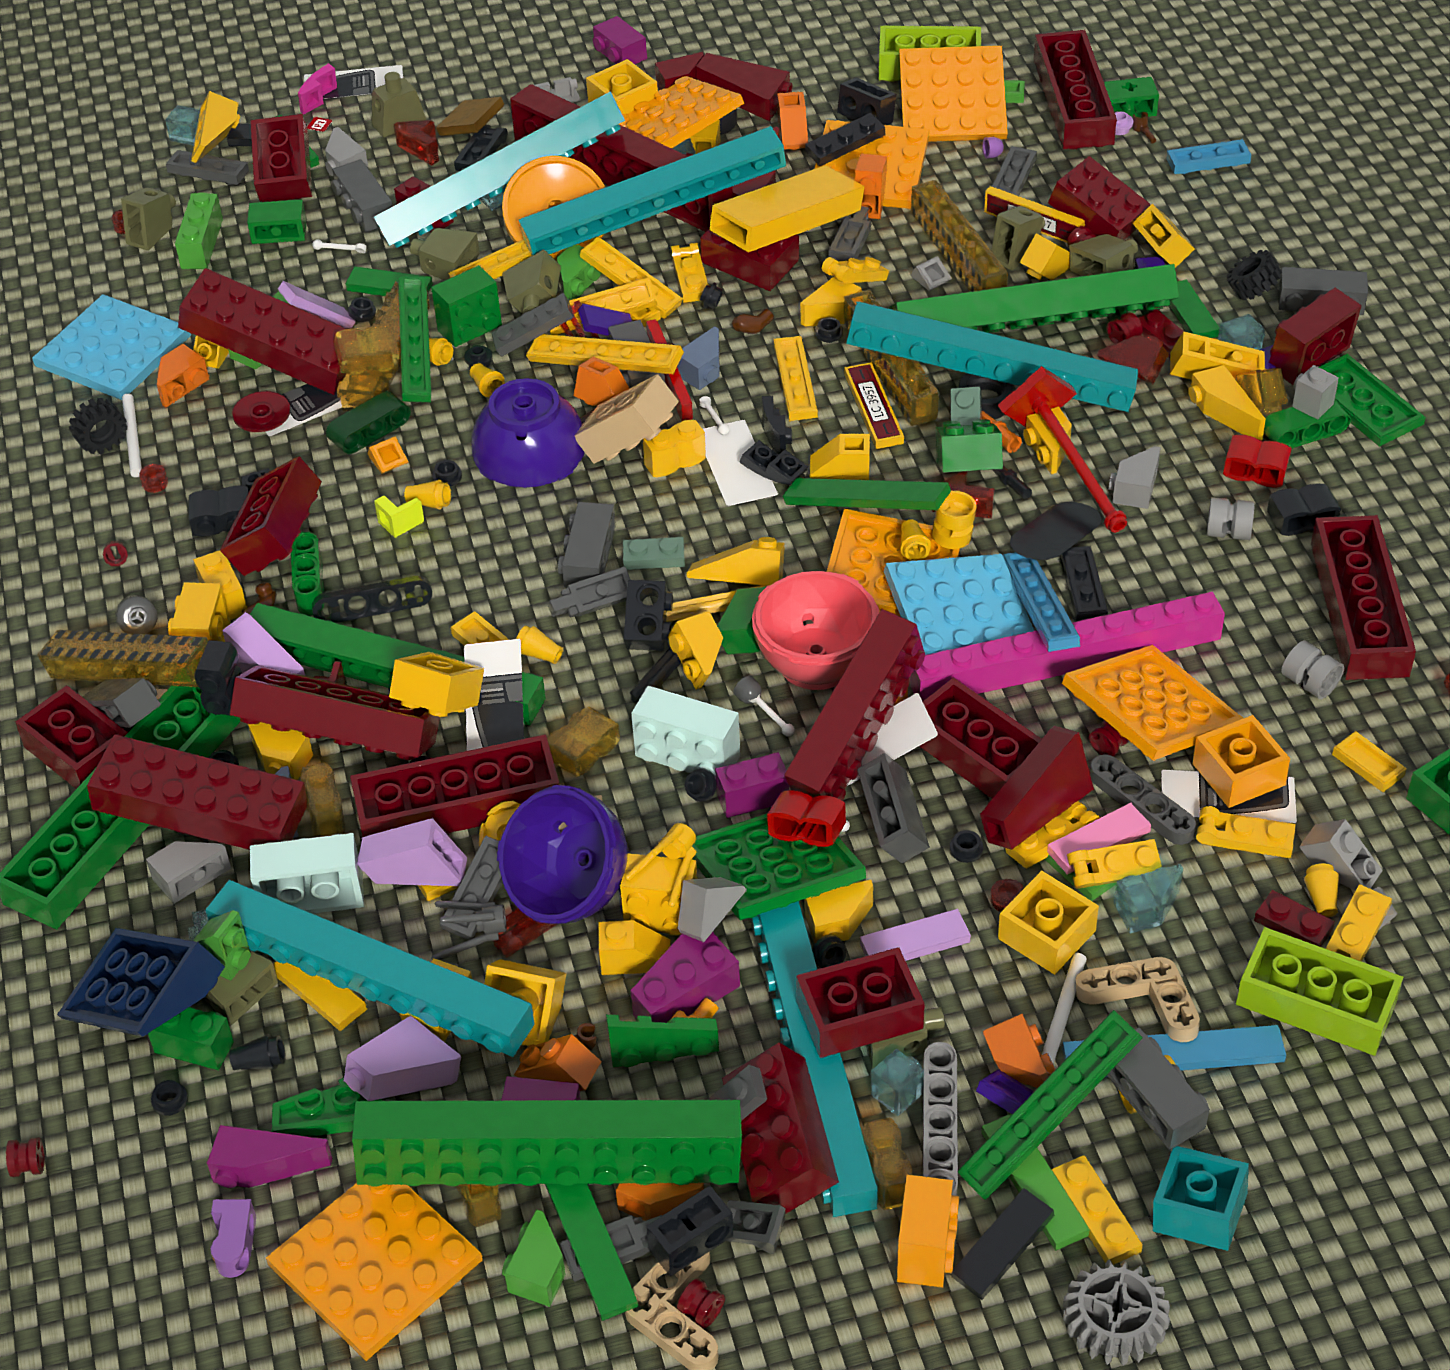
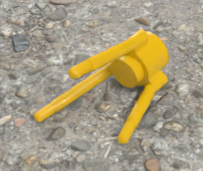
M674 824L658 845L625 875V879L631 880L660 852H663L670 859L683 858L668 902L670 907H674L690 862L697 853L692 847L696 841L694 831L685 824Z

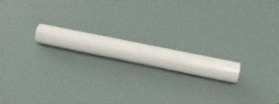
M124 394L122 396L124 417L127 421L126 425L128 426L126 439L130 474L132 477H140L142 475L134 397L131 394Z
M1081 953L1073 954L1043 1047L1042 1055L1048 1053L1053 1064L1076 995V977L1083 971L1087 960L1086 956Z

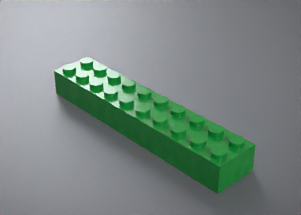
M1175 264L902 301L896 302L887 309L974 330L982 329L986 333H995L1006 329L1005 326L1010 325V330H1018L1033 325V322H1037L1038 326H1046L1061 321V318L1065 319V323L1080 321L1082 318H1087L1088 314H1092V319L1115 314L1116 310H1119V315H1123L1126 312L1135 313L1136 311L1143 310L1144 306H1146V311L1163 309V307L1171 306L1170 301L1179 298Z
M199 655L159 698L158 701L161 705L137 722L125 737L209 758L241 721L240 717L208 713L201 703L202 690L198 687L194 676L202 657ZM95 769L0 872V898L3 905L56 930L150 825L92 810L87 784Z
M740 1100L355 1101L352 1143L357 1185L377 1187L381 1185L419 1186L422 1184H444L447 1186H457L460 1184H483L486 1186L498 1184H522L526 1186L561 1184L569 1186L574 1184L612 1185L617 1183H636L639 1185H649L652 1183H675L678 1185H687L689 1183H713L717 1185L739 1183L742 1142Z

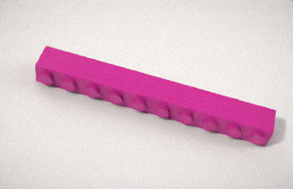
M1208 592L1072 622L1080 636V647L1048 652L1036 630L927 654L921 667L918 670L914 669L911 674L910 686L914 694L918 693L922 702L953 677L975 693L980 694L1065 675V673L1150 645H1154L1163 653L1221 640L1225 613L1214 593Z

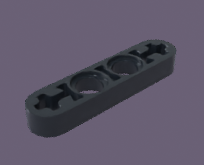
M411 576L327 592L318 595L313 600L312 612L314 618L339 623L426 605L432 598V588L430 582L425 577ZM420 585L421 589H423L422 596L416 597L415 593H409L414 591V586ZM402 587H404L405 593H407L405 594L406 600L402 601V595L399 589ZM385 590L394 591L396 599L390 604H384L379 600L380 593ZM354 596H361L366 600V603L362 609L354 610L348 606L349 600ZM339 599H343L345 612H340ZM323 603H328L329 607H334L330 609V614L324 615L323 610H320Z

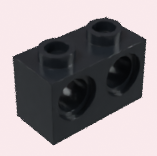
M856 77L840 84L837 113L846 116L850 121H855L871 113L883 125H889L893 123L897 94Z
M628 580L624 627L626 649L664 651L665 640L669 641L668 635L671 632V622H666L667 611H672L673 592H668L666 581ZM655 596L658 598L657 602L653 605L643 604V600L646 597ZM645 626H654L656 628L654 633L650 635L640 633Z
M708 1186L647 1225L648 1249L670 1277L733 1237V1213L711 1186Z

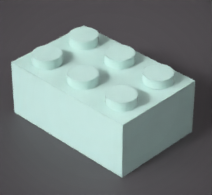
M647 686L631 713L635 756L646 761H653L688 773L699 768L708 769L714 774L716 779L715 768L737 763L740 758L738 712Z
M354 833L301 838L275 843L268 842L250 846V879L253 890L312 914L364 907L363 874L357 865L358 851Z

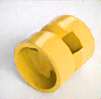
M951 491L940 508L935 510L932 536L937 544L948 549H960L970 543L977 508L976 501L972 496L961 491Z

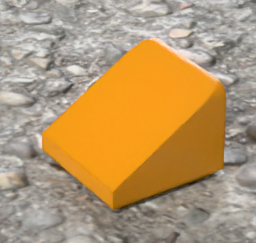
M396 436L370 446L367 454L381 474L408 463Z

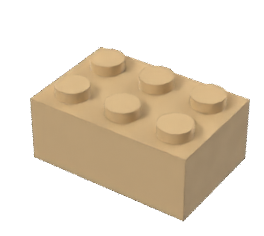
M656 374L599 404L574 436L577 443L594 464L603 459L609 461L617 456L622 449L625 448L629 451L637 446L642 439L645 438L649 441L657 436L661 431L660 425L673 416L672 410L679 401L661 377Z

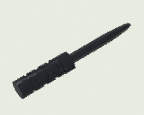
M1004 465L1003 469H991L1000 476V481L1004 485H1009L1023 499H1028L1032 495V490L1017 477V473L1012 469L1008 470Z

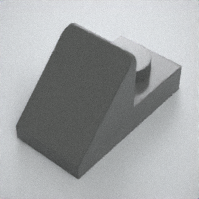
M728 1200L727 1207L733 1213V1237L727 1241L751 1244L770 1254H775L785 1222L786 1208L780 1205Z

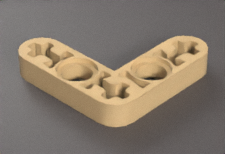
M1154 957L1081 971L1076 977V997L1083 1003L1090 1005L1150 995L1164 1029L1171 1039L1178 1042H1190L1198 1036L1199 1014L1176 965L1168 958ZM1121 977H1129L1132 978L1135 982L1131 984H1121L1117 981V979ZM1173 995L1178 997L1180 1001L1169 1003L1162 998ZM1181 1015L1182 1023L1177 1022V1016Z
M710 1252L686 1266L685 1271L682 1269L674 1274L678 1278V1282L670 1288H663L657 1283L658 1278L667 1273L660 1263L657 1262L632 1288L638 1304L643 1306L648 1302L649 1310L641 1309L635 1312L634 1308L625 1312L627 1321L689 1370H712L715 1368L719 1357L718 1345L712 1335L676 1309L672 1304L681 1296L688 1284L707 1269L710 1264ZM650 1289L654 1294L652 1297H650ZM670 1322L677 1323L682 1327L680 1334L672 1338L663 1336L660 1329L663 1325ZM689 1336H690L691 1345H689V1344L687 1343V1340H688ZM692 1346L699 1351L707 1348L708 1356L705 1357L700 1354L695 1358Z

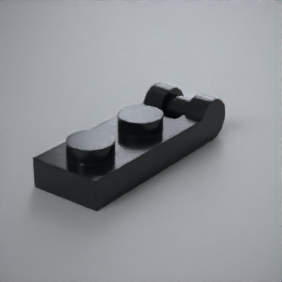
M485 125L477 133H474L454 161L455 171H461L495 153L500 144L506 142L508 136L507 129L501 127L493 129L490 125Z

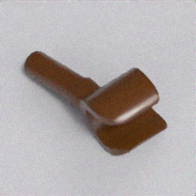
M1142 112L1141 118L1133 115V130L1143 132L1151 143H1155L1156 138L1148 127V114Z
M591 1023L581 1024L577 1029V1035L574 1036L590 1051L596 1045L597 1037H591L594 1035L595 1026Z

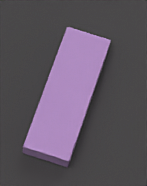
M282 281L278 287L279 292L288 303L346 329H351L356 322L342 306L285 281Z
M955 909L860 936V945L865 956L900 947L904 959L907 961L970 943L971 935L959 910Z

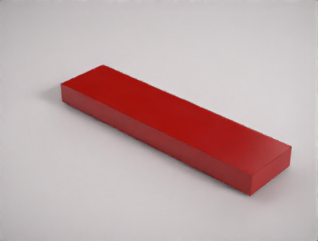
M656 319L646 321L647 335L650 342L667 344ZM676 367L673 374H664L665 383L679 401L675 407L681 421L692 420V401Z

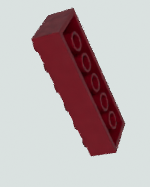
M1076 30L1035 34L1034 63L1062 148L1074 150L1084 147L1114 145L1117 118L1086 31Z
M204 268L179 306L178 328L333 395L358 355L360 334L207 268Z
M1378 515L1316 518L1311 547L1340 661L1344 664L1343 673L1345 680L1410 677L1416 649Z
M881 609L784 774L791 790L804 792L812 797L824 795L844 800L846 795L845 788L851 779L855 780L859 774L857 769L862 767L861 761L866 752H871L875 747L878 739L877 733L882 724L886 725L890 721L894 711L893 705L898 697L905 695L909 687L911 674L914 669L918 670L923 664L925 652L917 624Z
M256 665L235 677L230 709L231 716L240 717V721L246 724L267 723L271 724V728L277 731H290L293 729L302 731V735L308 738L318 739L322 736L333 738V742L339 745L350 746L353 743L364 745L367 751L382 753L386 750L396 753L398 758L405 760H414L420 757L436 743L440 717L429 714V709L404 707L401 705L400 700L390 698L389 694Z
M115 734L87 784L92 810L250 850L251 845L291 841L307 808L305 782Z
M546 734L350 776L363 837L431 818L435 820L446 834L479 827L482 823L486 822L489 817L487 813L491 808L499 803L514 801L521 804L536 792L553 785H560Z

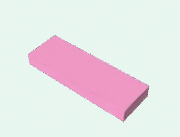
M1129 803L1048 844L1047 853L1068 875L1074 872L1073 865H1069L1067 854L1078 850H1091L1130 843L1150 833L1151 824L1132 803Z

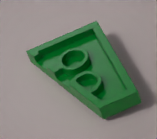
M606 1014L613 1068L620 1066L633 1067L640 1063L653 1061H670L674 1058L691 1055L703 1056L710 1052L719 1051L716 1019L674 1017L667 1023L652 1022L651 1016H637L636 1021H620L619 1015Z
M344 1078L338 1080L339 1085L320 1091L314 1088L273 1103L272 1132L307 1137L353 1131L355 1101L368 1100L358 1092L353 1091L344 1081ZM384 1098L373 1101H384Z

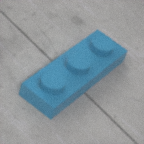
M1241 139L1167 150L1166 160L1174 174H1186L1194 171L1249 164L1251 162V153L1244 140Z

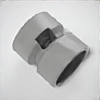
M1211 497L1206 536L1224 538L1226 534H1230L1233 539L1250 540L1255 501L1237 500L1234 504H1231L1229 499Z
M1304 640L1299 642L1290 651L1283 663L1281 672L1283 676L1295 684H1303L1304 690L1318 699H1323L1338 685L1344 672V664L1330 655L1322 656V651Z

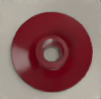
M271 391L251 393L240 399L233 408L232 416L235 424L243 430L266 432L281 426L288 419L291 410L288 400L283 395Z

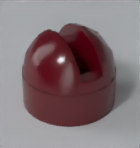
M111 541L105 545L103 558L107 564L120 566L126 562L128 550L122 542ZM112 546L117 547L121 558H115Z

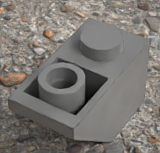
M1346 819L1315 824L1299 846L1312 865L1321 863L1332 865L1334 871L1339 874L1338 883L1355 891L1359 884L1371 888L1382 872L1380 866Z

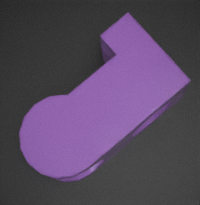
M251 1199L213 1200L211 1214L219 1233L212 1242L211 1255L219 1274L224 1277L233 1278L243 1274L248 1268L255 1231L256 1214Z

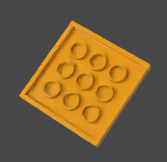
M1002 46L899 49L903 127L929 129L928 142L983 140L985 137L1007 139Z
M684 76L677 79L671 87L657 91L654 94V99L649 102H640L634 106V111L629 114H622L625 121L619 125L669 148H673L744 104L741 94Z
M826 120L823 135L850 122ZM884 125L885 136L822 165H826L855 181V169L861 154L887 156V179L883 206L913 209L915 206L913 189L916 191L917 196L929 141V129ZM816 163L814 169L819 168V167H822V166H819V165Z
M844 509L826 572L844 574L858 580V583L873 597L879 612L881 609H884L901 617L883 571L886 563L909 561L901 553V525L906 520ZM918 523L931 542L930 552L924 560L956 558L959 556L960 549L944 548L935 542L932 536L933 525Z
M1154 645L1065 673L1062 684L1076 698L1082 700L1100 718L1108 722L1121 736L1127 738L1145 756L1153 761L1194 746L1196 737L1243 719L1242 716Z
M357 1183L266 1257L268 1266L365 1361L370 1359L483 1261L481 1252L408 1185H381L373 1187L357 1185Z

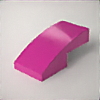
M329 63L312 74L298 91L300 112L303 115L324 104L323 96L337 88L335 68Z

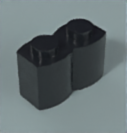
M1316 483L1306 485L1299 490L1293 488L1281 489L1270 494L1267 512L1281 535L1292 536L1301 534L1309 529L1314 530L1316 518L1339 517L1341 507L1326 484Z
M230 486L219 491L201 490L190 494L189 523L193 535L202 537L216 535L222 531L229 532L249 493L248 487Z
M209 640L194 675L198 687L202 690L201 703L208 713L215 715H230L235 677L242 674L241 669L237 666L239 661L238 652L230 642Z

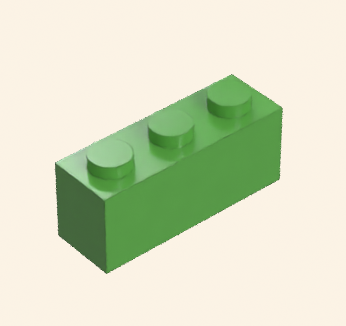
M191 193L175 241L181 269H208L223 221L218 194Z

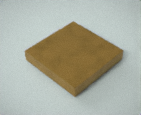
M501 97L464 100L436 129L441 136L477 133L505 104Z

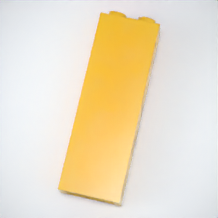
M825 165L712 205L709 230L749 253L860 211L865 186Z

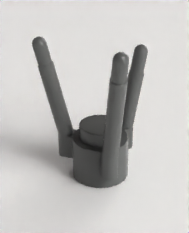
M436 901L435 906L438 908L476 911L475 914L443 916L440 918L441 923L476 922L478 932L484 931L485 934L434 954L431 959L440 960L484 942L499 940V933L507 931L504 905H496L495 902Z

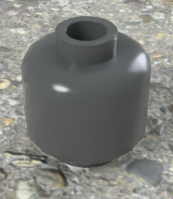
M131 595L122 599L117 605L115 612L116 622L119 627L131 636L133 634L144 636L151 632L158 619L157 610L153 603L140 595ZM139 612L143 613V618L139 616ZM138 619L140 622L136 623L133 620Z

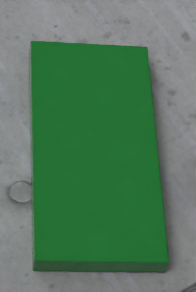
M1345 354L1318 367L1339 377L1335 399L1351 417L1350 423L1379 447L1424 425L1426 417L1349 354Z

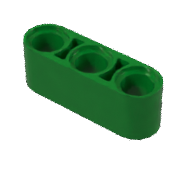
M1336 399L1334 400V405L1318 420L1290 407L1269 414L1265 420L1264 433L1270 441L1280 442L1295 448L1342 433L1350 425L1351 417Z
M301 532L292 544V588L298 611L307 616H312L313 600L318 595L324 593L323 561L317 536L311 532Z

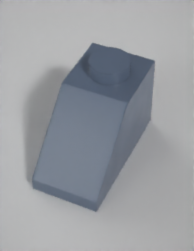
M714 326L682 348L684 353L677 365L682 379L698 390H701L720 377L719 329Z

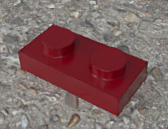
M1158 309L1139 317L1143 327L1142 335L1170 358V352L1183 333V330Z
M1274 890L1269 893L1261 904L1254 918L1255 922L1269 929L1319 947L1328 938L1335 921Z

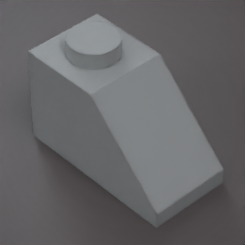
M339 127L333 128L325 149L327 158L325 166L328 173L333 176V168L358 160H362L368 168L366 150Z
M1154 446L1120 461L1117 473H1111L1109 490L1114 491L1113 503L1145 509L1149 508L1158 472L1161 447Z
M175 841L146 859L152 880L174 904L231 869L226 848L222 843Z

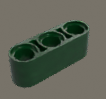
M385 391L331 421L326 429V436L344 453L353 454L403 426L409 420L411 410L409 406L393 393Z

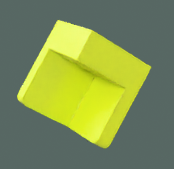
M386 496L374 500L378 523L394 538L424 522L422 503L418 498H414L398 507Z

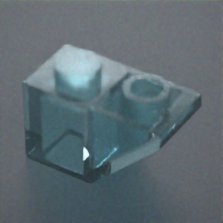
M1181 864L1171 867H1160L1152 872L1136 876L1130 875L1116 881L1114 904L1129 934L1163 924L1181 888L1183 876Z

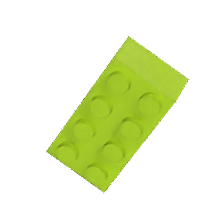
M880 26L879 80L889 82L900 81L899 49L981 46V27Z
M1264 927L1241 978L1236 1005L1376 1056L1397 1003L1404 977Z

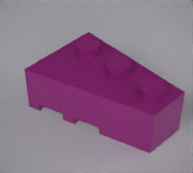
M713 932L705 942L681 934L631 989L633 1016L636 1019L637 1016H651L652 1022L667 1023L679 1010L683 1011L687 1016L693 1014L705 998L715 1002L740 987L739 961Z

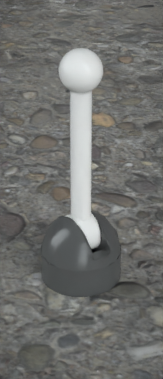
M749 675L742 678L736 684L733 693L740 701L745 704L756 702L782 728V733L785 736L789 737L794 734V726L786 724L761 699V686L756 679Z

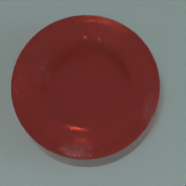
M1013 879L997 881L991 888L990 901L992 906L997 911L1002 912L1024 889L1023 885Z

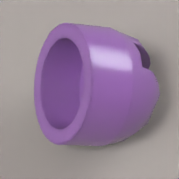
M985 137L983 139L982 150L986 159L996 158L1003 152L1004 145L999 138Z

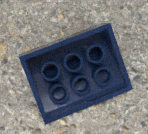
M115 928L57 1015L61 1019L143 1037L206 997L208 992L217 984L218 977L225 966L199 942Z

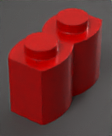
M1233 435L1226 456L1223 475L1238 481L1253 480L1257 484L1266 487H1282L1292 448L1276 441L1261 442L1251 436Z
M783 791L767 814L768 834L783 841L802 840L807 844L818 847L832 846L846 824L845 802L832 796L812 797L800 791Z

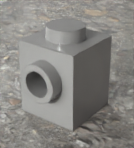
M1313 365L1304 374L1301 373L1296 378L1293 385L1295 395L1292 407L1318 420L1334 405L1339 377Z

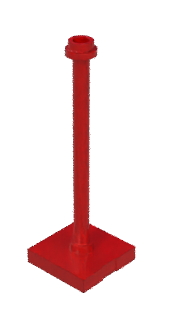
M1041 366L1020 387L1000 402L998 406L1003 414L1025 427L1028 415L1035 413L1041 415L1105 515V527L1113 533L1119 532L1127 525L1125 513L1123 511H1116L1051 410L1058 406L1061 408L1077 393L1072 385Z

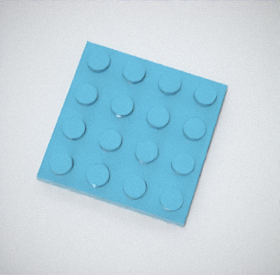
M102 294L33 356L32 359L34 365L38 368L122 400L124 394H130L160 365L162 356L183 344L192 334L178 328V322Z
M1002 554L886 563L883 572L900 616L917 624L925 655L1034 631Z

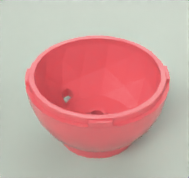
M824 571L801 572L787 576L771 586L768 585L760 593L752 615L754 637L764 658L790 683L803 689L825 690L837 686L878 616L879 608L873 597L858 583V580L852 577ZM811 620L813 622L803 626L804 621Z

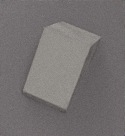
M722 877L683 880L678 930L684 935L705 942L746 892V888L744 885Z

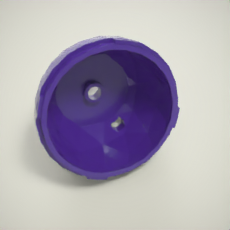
M531 378L512 380L495 389L489 401L478 415L471 435L472 457L482 475L489 480H494L508 486L527 488L560 481L573 473V470L585 454L574 436L583 423L575 408L563 396L559 395L550 384ZM517 436L526 437V439L517 440Z
M553 785L534 793L519 805L509 819L502 838L499 840L497 861H499V869L504 887L511 901L522 913L541 923L562 924L574 923L589 917L609 903L620 887L627 865L629 850L619 820L599 798L580 788ZM564 822L567 827L560 832L559 826ZM589 855V862L586 865V858Z

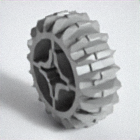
M1109 1259L1105 1263L1104 1269H1101L1094 1262L1090 1266L1089 1273L1081 1270L1077 1275V1281L1072 1280L1069 1284L1068 1293L1064 1296L1063 1307H1065L1063 1321L1064 1324H1068L1067 1332L1069 1338H1077L1076 1345L1078 1350L1090 1347L1089 1355L1091 1359L1100 1353L1105 1355L1104 1360L1107 1365L1112 1361L1113 1357H1118L1124 1366L1128 1362L1129 1356H1132L1139 1363L1143 1359L1144 1352L1152 1355L1156 1351L1157 1344H1161L1164 1341L1165 1331L1169 1328L1170 1323L1168 1315L1170 1310L1169 1301L1164 1300V1288L1155 1287L1156 1280L1154 1275L1143 1278L1141 1265L1134 1271L1128 1270L1126 1260L1121 1263L1120 1268L1114 1267ZM1116 1303H1119L1117 1321L1114 1322L1113 1311H1115Z

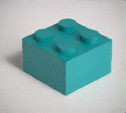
M1180 1146L1174 1147L1153 1201V1232L1228 1251L1248 1194L1249 1163Z

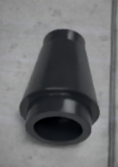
M267 1034L237 1048L230 1049L229 1059L234 1071L240 1069H277L278 1065L285 1063L286 1053L282 1038L279 1035L272 1036Z

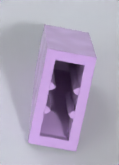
M245 612L222 630L225 642L232 643L238 652L239 661L237 666L241 669L242 673L256 665L305 676L304 668L248 613Z
M433 818L362 837L360 852L357 857V865L375 884L459 886L465 876L467 863L465 854Z
M410 1015L348 1054L344 1081L353 1091L358 1092L368 1101L447 1086L457 1081L461 1055Z

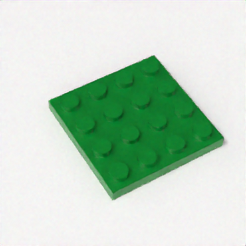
M767 814L698 835L692 846L697 851L692 860H696L698 869L706 878L722 877L744 885L746 888V892L731 909L739 920L753 918L758 914L786 907L791 903L809 897H816L821 893L849 886L854 882L866 879V867L839 837H837L832 846L828 847L810 845L802 840H779L768 834Z

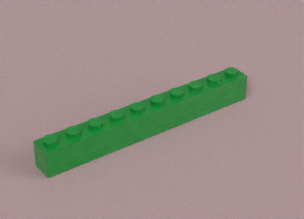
M257 603L249 614L300 665L331 673L334 661L342 663L345 677L386 688H391L395 659L433 652L465 662L463 656L444 650H437L421 646L417 643L394 639L386 635L367 632L359 628L321 620L302 613L298 614L275 606ZM522 672L523 702L519 703H523L524 724L531 726L546 699L543 677Z

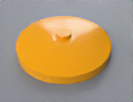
M546 156L532 160L522 166L511 177L506 186L502 202V216L507 233L514 243L523 240L519 219L605 188V185L592 169L575 159L563 156ZM595 238L581 242L577 245L585 247ZM562 249L549 255L557 261V257L565 249Z

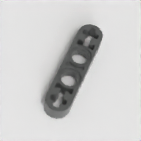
M1099 755L1092 760L1090 776L1094 785L1122 806L1132 803L1149 821L1151 828L1173 844L1183 845L1192 841L1196 821L1189 812L1115 757ZM1130 785L1136 787L1138 792L1126 794L1121 788ZM1156 804L1161 806L1163 811L1152 813L1146 809V806Z

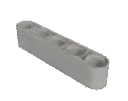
M934 1042L925 1049L923 1063V1177L953 1180L952 1195L957 1196V1054L950 1044ZM935 1127H944L945 1129H936ZM935 1159H944L946 1161L939 1162L935 1161Z

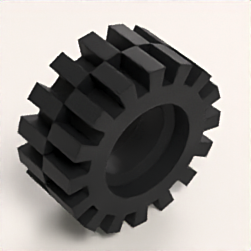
M1258 250L1257 254L1252 252L1249 257L1244 256L1241 258L1243 261L1236 262L1234 264L1235 268H1230L1229 274L1226 276L1229 285L1239 299L1247 300L1249 298L1251 300L1255 298V295L1259 297L1263 295V291L1266 290L1268 292L1271 290L1270 286H1275L1278 283L1277 280L1281 278L1282 270L1271 252L1268 250L1264 252L1263 250Z
M97 398V403L90 399L88 400L89 405L86 406L84 403L79 405L82 410L79 412L75 409L73 412L76 418H70L71 426H69V430L83 450L89 451L90 454H95L96 451L99 454H103L104 448L111 451L113 450L112 444L115 443L118 446L121 443L118 438L124 439L126 435L124 430H127L128 426L126 425V418L114 403L108 399L104 401L103 398ZM106 420L99 430L90 432L95 424Z

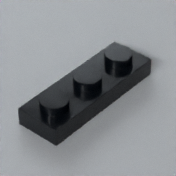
M869 113L806 143L805 152L819 166H822L885 136V126Z

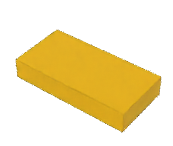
M1357 731L1333 748L1332 755L1381 792H1385L1406 774V767Z

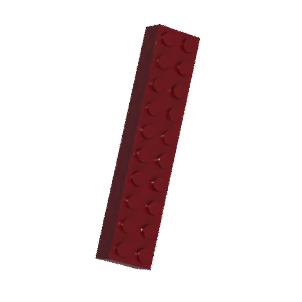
M533 84L528 85L510 98L515 142L580 108V106ZM620 125L621 129L609 136L605 132L597 135L598 141L586 148H583L582 144L573 148L575 154L568 158L585 164L598 175L603 184L611 186L689 156ZM733 186L664 211V213L706 232L710 228L712 205L733 198Z

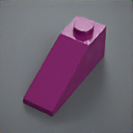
M220 1125L207 1165L213 1183L226 1188H234L236 1186L250 1188L331 1166L333 1158L327 1139Z

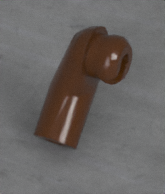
M764 309L757 316L741 314L733 319L732 326L737 332L757 334L773 321L774 315L768 309Z
M263 582L256 586L257 601L243 609L242 614L245 612L250 614L257 603L268 606L275 605L276 590L272 589V585L269 582Z

